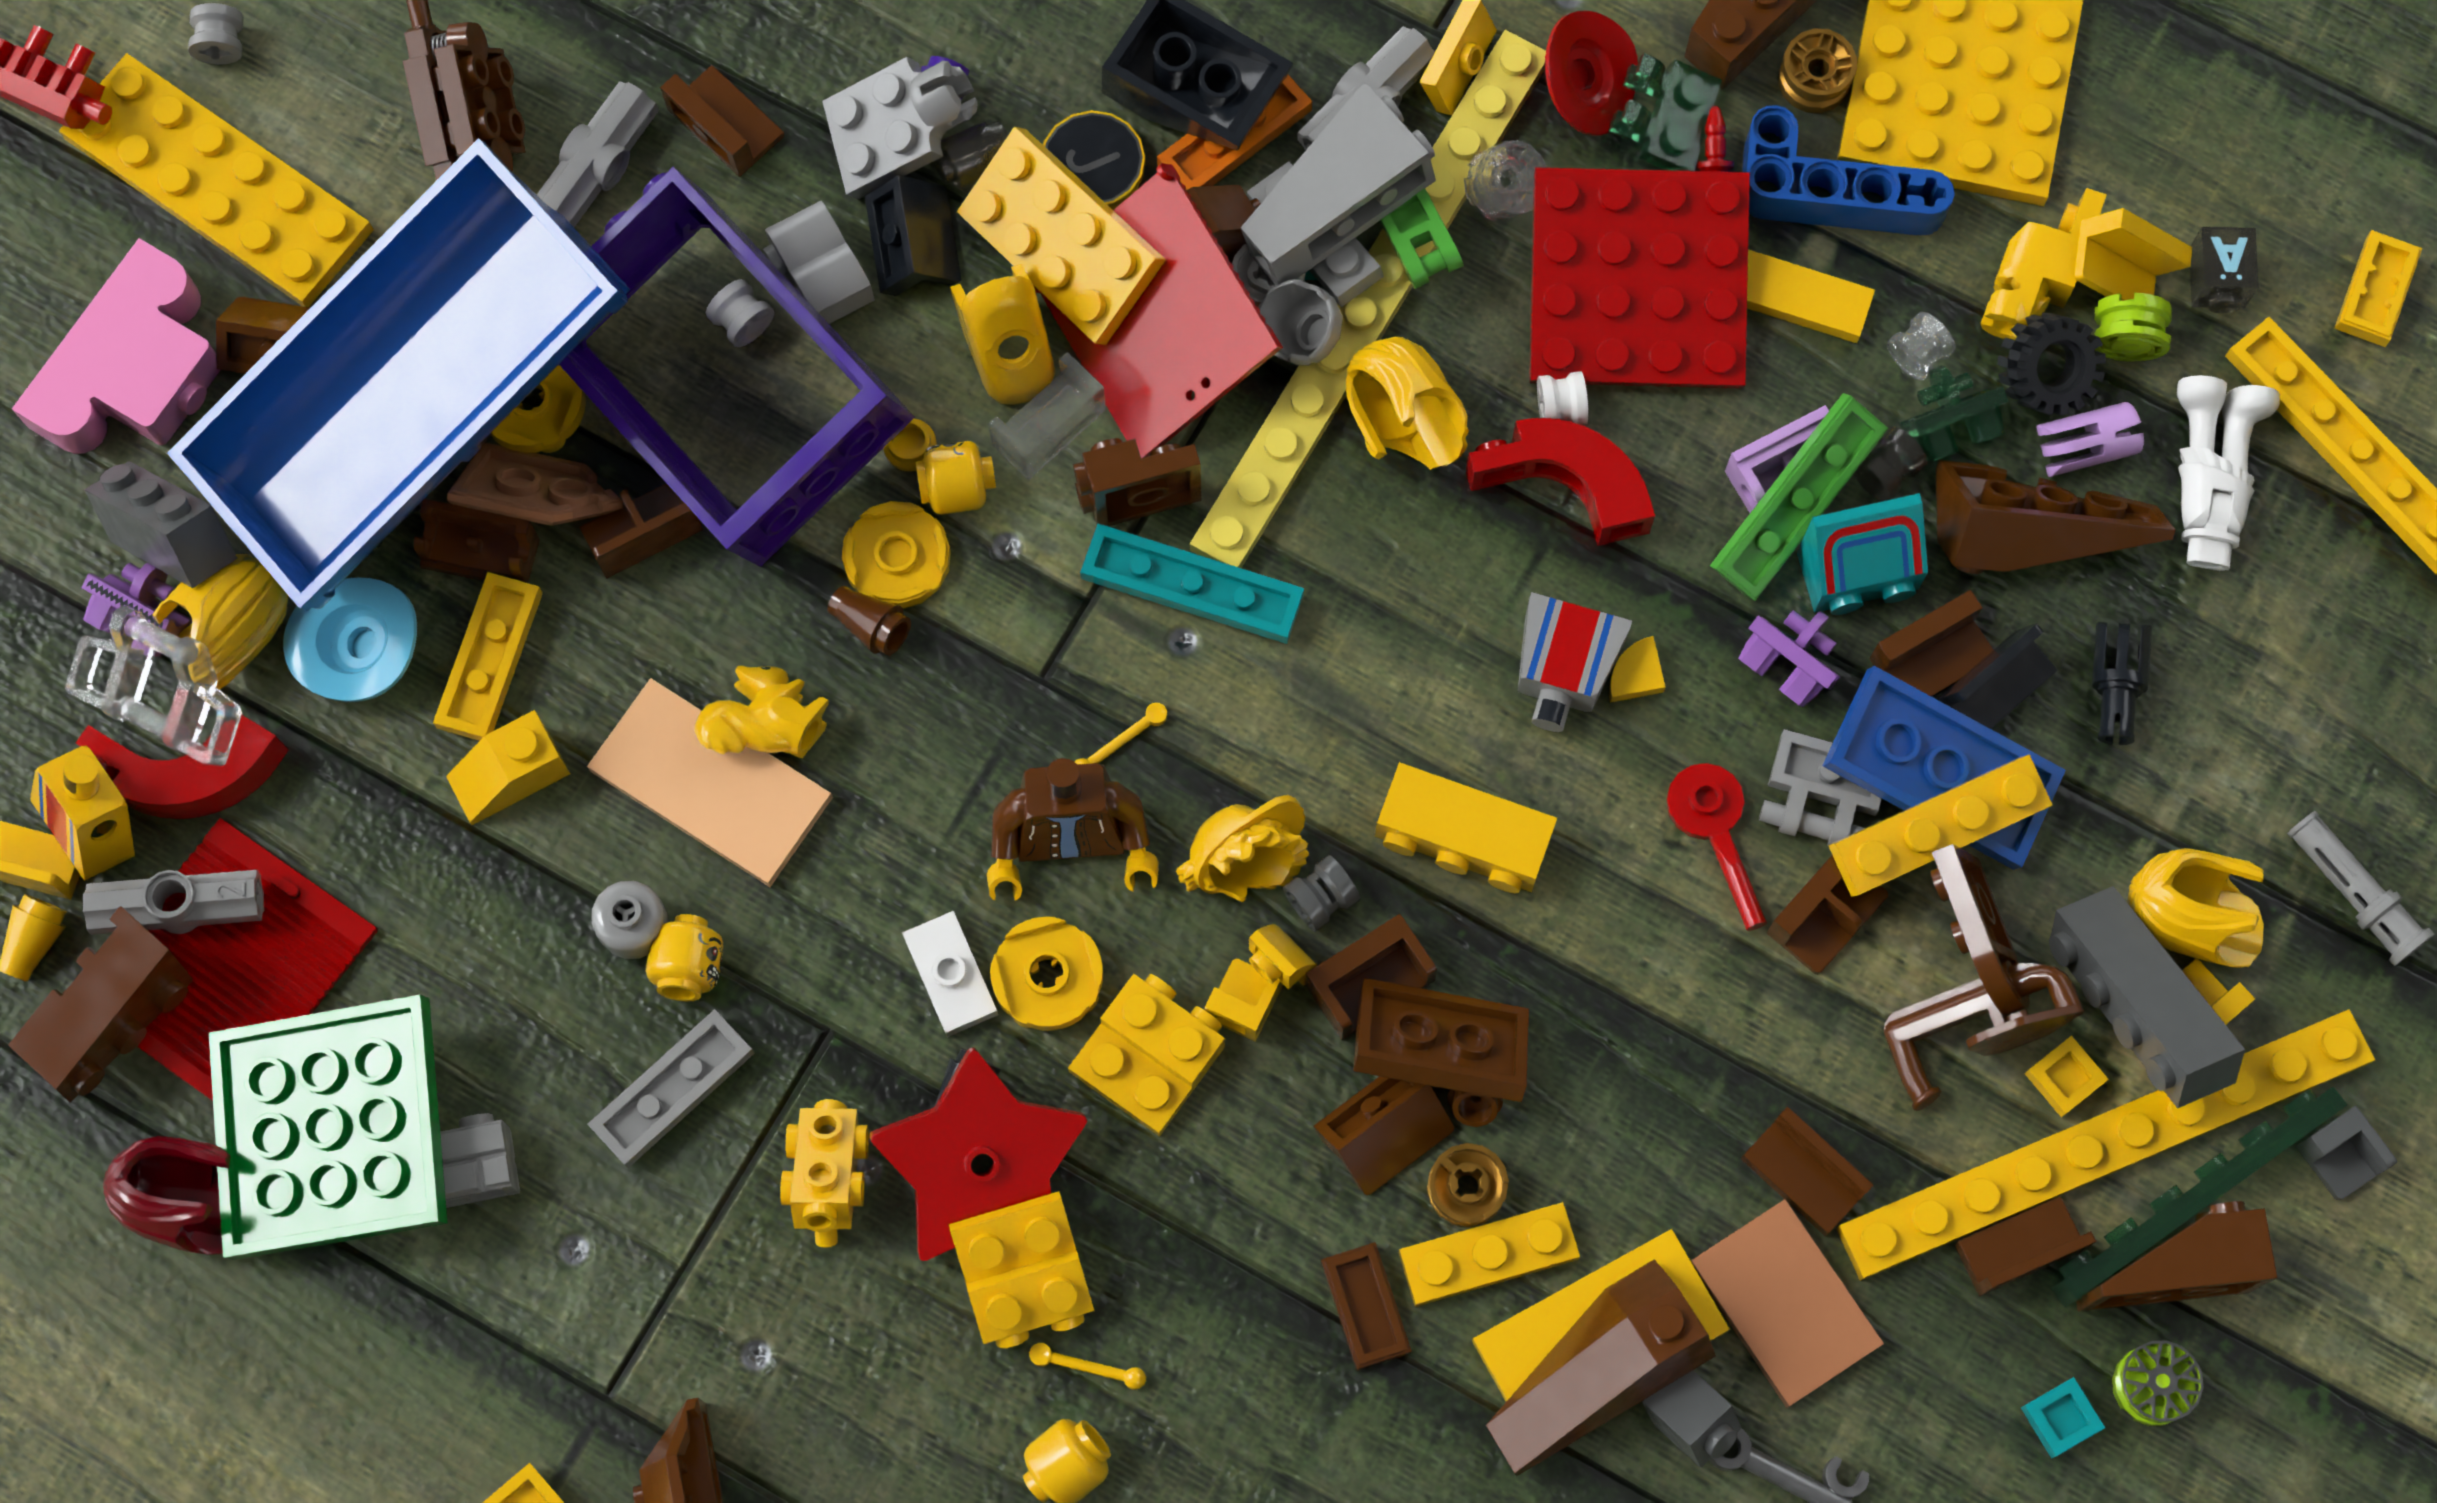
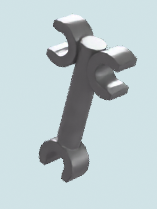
M1742 1428L1737 1432L1735 1440L1739 1449L1735 1458H1726L1722 1455L1719 1458L1712 1457L1709 1460L1714 1467L1724 1471H1732L1741 1467L1809 1503H1851V1498L1860 1495L1869 1483V1473L1863 1470L1859 1472L1855 1483L1851 1487L1841 1485L1837 1480L1836 1472L1840 1467L1842 1459L1835 1456L1826 1463L1823 1469L1822 1480L1824 1484L1753 1448L1748 1434Z

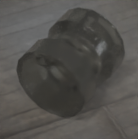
M1891 426L1853 475L1859 484L1877 500H1891L1901 490V480L1907 477H1916L1927 466V456L1913 437L1901 428Z

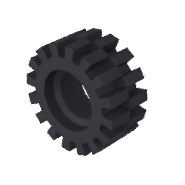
M2042 313V317L2034 314L2026 317L2028 326L2017 323L2011 329L2017 338L2015 340L2005 338L2001 345L2010 349L2008 357L1998 355L1997 365L2007 368V372L1998 374L2000 383L2010 386L2005 392L2010 398L2018 400V404L2045 414H2070L2069 407L2079 410L2085 406L2081 396L2093 398L2098 391L2090 386L2092 380L2095 379L2102 382L2105 372L2096 370V364L2106 363L2105 353L2095 351L2096 348L2103 345L2100 338L2091 335L2093 329L2087 324L2080 323L2079 320L2052 313ZM2051 344H2059L2063 347L2066 354L2064 370L2054 383L2044 384L2037 375L2038 360L2046 347Z

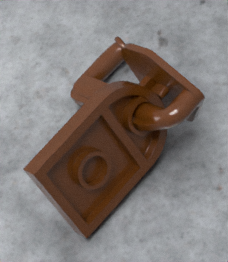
M1954 844L1932 852L1937 868L1931 870V877L1942 901L1950 900L1957 918L1956 921L1950 924L1954 939L1963 954L1970 952L1980 978L1897 1010L1889 1015L1885 1021V1038L1904 1088L1913 1101L1912 1108L1914 1111L1926 1108L1941 1094L1940 1088L1932 1086L1924 1071L1914 1044L1915 1041L1989 1013L1994 1027L1977 1033L1966 1040L1970 1051L1983 1056H1989L2043 1038L2084 1013L2076 989L2066 973L2054 966L2019 963L1980 860ZM2048 988L2055 1009L2028 1015L2029 995Z

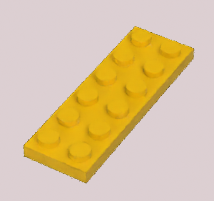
M128 53L122 57L100 83L105 86L100 101L112 107V116L109 122L101 125L90 120L84 129H71L63 125L59 130L66 141L303 307H310L374 231L367 219Z

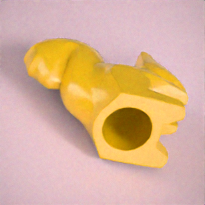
M741 665L735 669L739 681L735 682L734 687L752 702L747 706L732 700H717L705 706L698 715L694 725L695 734L700 744L706 749H711L722 755L727 752L740 753L747 747L764 753L784 752L803 758L826 729L827 723L822 720V715L829 705V700L819 697L809 705L803 706L801 705L803 695L800 694L805 684L803 680L796 679L788 683V673L784 669L774 666L745 667Z

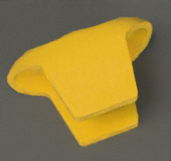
M1022 264L1011 267L1013 276L993 279L973 289L967 295L961 284L950 287L962 331L981 381L988 395L999 404H1021L1041 396L1051 387L1055 375L1054 360L1035 289ZM1011 336H1022L1028 340L1027 350L1018 358L1005 359L998 353L1000 344Z

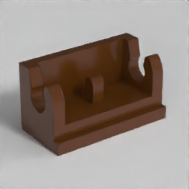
M428 499L423 500L420 515L422 521L425 522L423 537H414V550L421 559L420 566L422 569L484 581L487 572L528 583L540 542L530 521Z

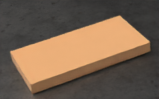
M650 678L587 765V768L594 775L768 887H771L833 799L832 794L769 753L745 747L740 753L727 752L722 755L711 749H706L700 744L694 729L697 717L702 710Z

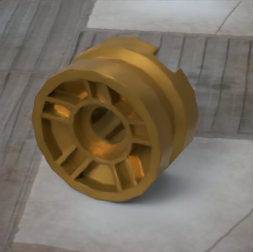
M1814 28L1801 32L1790 41L1779 69L1778 85L1783 97L1793 107L1807 113H1823L1835 109L1845 100L1857 71V56L1853 46L1841 34L1830 29ZM1814 66L1822 68V77H1816L1810 73V71H1813Z
M1465 1143L1452 1146L1439 1155L1429 1173L1427 1192L1430 1204L1441 1218L1453 1225L1472 1227L1484 1224L1497 1214L1506 1199L1509 1179L1506 1167L1496 1153L1483 1145ZM1465 1175L1474 1177L1478 1182L1477 1193L1461 1196L1457 1192L1459 1188L1458 1179Z

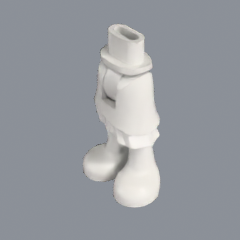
M2203 375L2182 378L2177 384L2178 400L2189 419L2190 446L2179 449L2181 453L2180 458L2183 463L2178 467L2181 477V513L2183 527L2187 529L2182 532L2181 539L2183 542L2188 543L2186 562L2188 565L2225 571L2230 569L2232 549L2239 547V535L2244 527L2249 503L2255 491L2252 487L2255 481L2254 476L2248 473V450L2252 429L2255 423L2270 417L2277 410L2280 394L2274 388L2260 385L2240 386L2226 394L2227 383L2222 379ZM2221 408L2224 422L2222 457L2214 452L2216 425Z

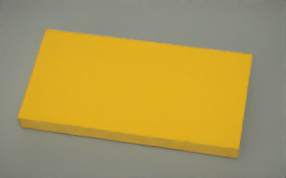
M1672 1229L1472 1339L1475 1348L1505 1401L1513 1395L1605 1288L1654 1259L1677 1285L1708 1333L1710 1341L1730 1330Z

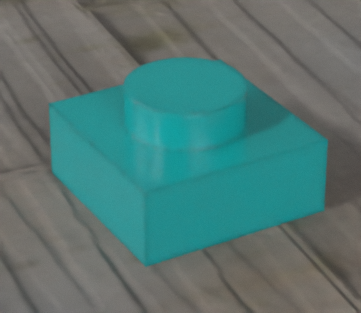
M2074 1377L2021 1407L2051 1459L2105 1428Z

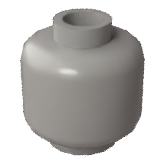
M620 881L608 886L598 895L592 908L591 924L597 938L612 954L624 959H640L647 956L662 925L669 922L668 913L660 897L648 885L637 881Z

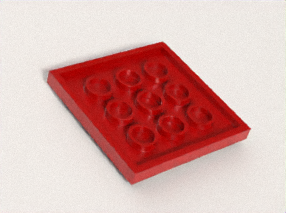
M1535 167L1529 383H1537L1538 376L1550 375L1555 380L1565 379L1571 372L1582 371L1586 385L1744 388L1746 382L1750 172Z

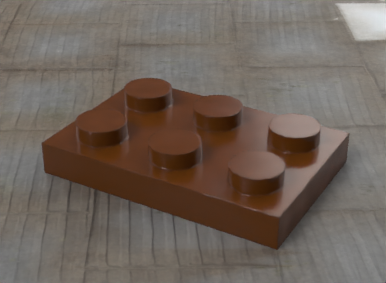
M1364 978L1359 994L1353 1071L1522 1102L1527 1087L1529 1008Z

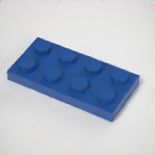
M1876 666L1866 670L1822 765L1902 810L1909 809L2029 754L2052 802L2066 771ZM2049 807L1968 845L2013 870L2021 868Z

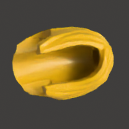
M1391 337L1371 342L1359 350L1352 357V360L1349 361L1346 377L1347 399L1350 410L1364 436L1365 445L1370 455L1379 460L1387 455L1385 448H1390L1420 461L1430 470L1440 466H1448L1462 456L1468 446L1466 436L1469 429L1467 427L1468 416L1462 401L1448 384L1441 368L1422 346L1403 337Z
M236 554V560L194 588L181 582L159 604L152 614L158 624L178 605L185 608L191 614L193 623L179 633L175 638V642L178 647L184 649L182 663L186 677L196 690L206 695L209 693L214 694L229 684L271 641L286 617L288 594L259 560L248 554Z
M2184 848L2154 856L2131 880L2127 903L2158 942L2168 950L2196 959L2236 968L2251 966L2262 950L2264 923L2259 907L2251 898L2241 893L2229 879L2230 874L2263 882V869L2250 861Z

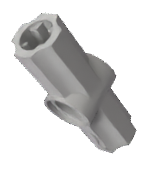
M1403 26L1366 64L1358 62L1353 65L1337 83L1332 98L1298 132V141L1304 149L1307 150L1356 90L1365 83L1380 98L1388 95L1398 107L1401 103L1402 95L1424 74L1435 53L1427 38L1416 29H1408Z
M619 81L589 124H579L568 135L560 150L559 165L544 183L537 196L546 205L562 214L575 227L600 191L611 190L622 178L629 164V151L659 111L656 102L635 85Z
M165 870L158 872L150 879L86 884V890L83 893V913L86 929L91 935L113 933L117 926L109 919L120 906L147 930L164 929L169 933L183 934L192 931L197 926L262 921L264 892L261 875L258 870L184 875L179 871ZM172 894H186L185 902L180 908L171 912L162 911L164 902Z

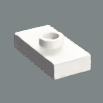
M954 911L902 932L947 1037L998 1016L997 1009Z

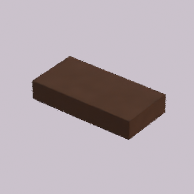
M1376 1242L1321 1259V1265L1356 1371L1411 1354L1412 1350Z

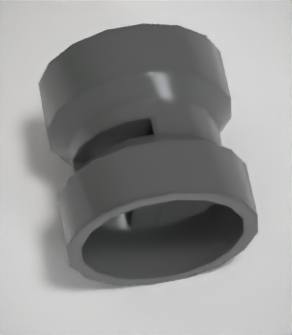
M1327 855L1317 862L1314 866V872L1306 878L1296 877L1283 886L1285 895L1297 914L1314 932L1329 923L1330 915L1339 908L1347 910L1361 899L1349 875L1331 855Z

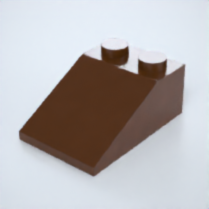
M2244 1201L2224 1202L2209 1206V1212L2195 1215L2196 1222L2179 1231L2077 1299L2078 1312L2248 1294L2277 1279L2265 1208L2246 1210Z

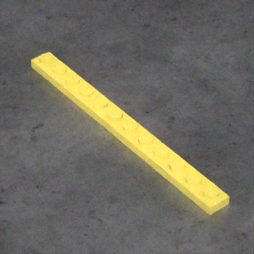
M1504 30L1432 147L1435 156L1431 159L1436 181L1425 189L1446 229L1451 225L1545 70L1546 50L1507 30ZM1382 229L1369 250V254L1381 266L1384 277L1343 307L1338 305L1343 315L1339 341L1331 353L1320 362L1311 363L1309 366H1298L1190 542L1191 552L1235 567H1243L1347 396L1346 377L1349 361L1366 345L1381 340L1413 286L1384 229ZM1430 241L1415 248V251L1420 258L1434 251L1436 247L1433 241Z

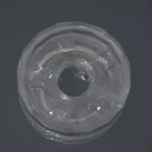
M1519 140L1504 141L1477 153L1469 162L1468 176L1464 178L1465 194L1471 206L1476 205L1483 212V217L1494 221L1509 220L1533 210L1535 167L1547 168L1541 154L1531 145ZM1501 176L1504 178L1509 177L1511 184L1507 185L1506 188L1501 183Z

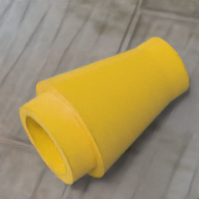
M24 894L19 906L12 905L0 959V971L28 982L33 970L66 928L65 925L61 924L66 911L46 901Z

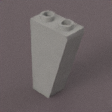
M1367 83L1356 90L1241 227L1250 256L1276 286L1287 280L1299 278L1411 199L1422 189L1436 181L1431 163L1435 152L1427 138L1419 130L1411 133L1402 123L1404 118L1395 102L1388 95L1380 98Z

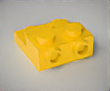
M1133 973L1100 1018L1101 1024L1069 1065L1068 1071L1160 1137L1225 1048V1038L1218 1033L1222 1028V1024L1210 1013L1198 1006H1195L1191 1013L1173 1002L1172 1000L1177 993L1162 979L1149 974L1144 981Z
M1060 1191L949 1224L983 1344L995 1341L996 1346L999 1348L1014 1347L1022 1344L1029 1338V1330L1049 1324L1054 1331L1070 1330L1084 1322L1083 1314L1094 1311Z

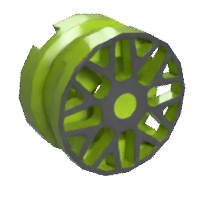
M2150 1341L2126 1353L2117 1363L2112 1378L2113 1395L2120 1409H2124L2134 1418L2133 1421L2147 1426H2164L2189 1415L2199 1403L2204 1388L2202 1371L2195 1357L2183 1346L2170 1341ZM2193 1368H2195L2197 1372L2198 1379L2194 1377V1374L2192 1372ZM2195 1383L2198 1384V1391H2196Z

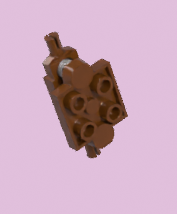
M405 0L412 28L404 33L409 59L403 60L425 166H433L437 181L479 138L513 172L512 156L526 153L523 142L525 124L522 115L516 109L512 91L514 73L509 60L505 57L504 49L488 47L485 33L478 23L449 24L447 31L440 30L432 22L428 0Z

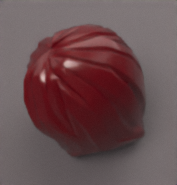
M157 1136L137 1140L115 1156L105 1173L103 1192L110 1213L123 1227L142 1238L190 1253L206 1255L223 1254L217 1166L229 1168L231 1155L221 1147L213 1144L182 1138Z

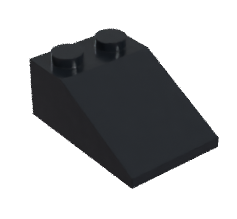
M1147 0L1102 66V94L1147 120L1238 151L1292 69L1293 62L1186 0Z

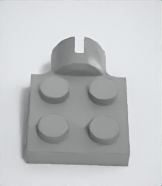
M905 57L822 101L846 195L860 199L895 176H905L943 157L941 138L945 132L968 121L977 112L978 104L975 97L961 104L960 98L974 92V88L960 67L951 66L949 61H942L921 72L917 61Z

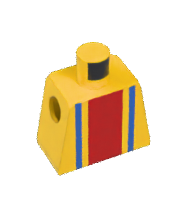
M88 746L76 748L39 766L35 770L30 796L31 802L84 881L135 856L128 806ZM96 826L97 833L104 834L99 837H91L92 831Z

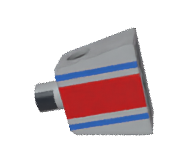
M1531 592L1525 615L1518 691L1522 694L1538 698L1531 721L1535 726L1548 731L1561 732L1564 730L1570 708L1592 712L1626 643L1632 620Z

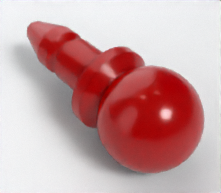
M1718 106L1711 107L1705 124V134L1707 135L1705 139V156L1707 161L1697 162V168L1700 171L1730 172L1734 168V161L1724 160L1726 156V139L1724 138L1726 124L1721 109Z

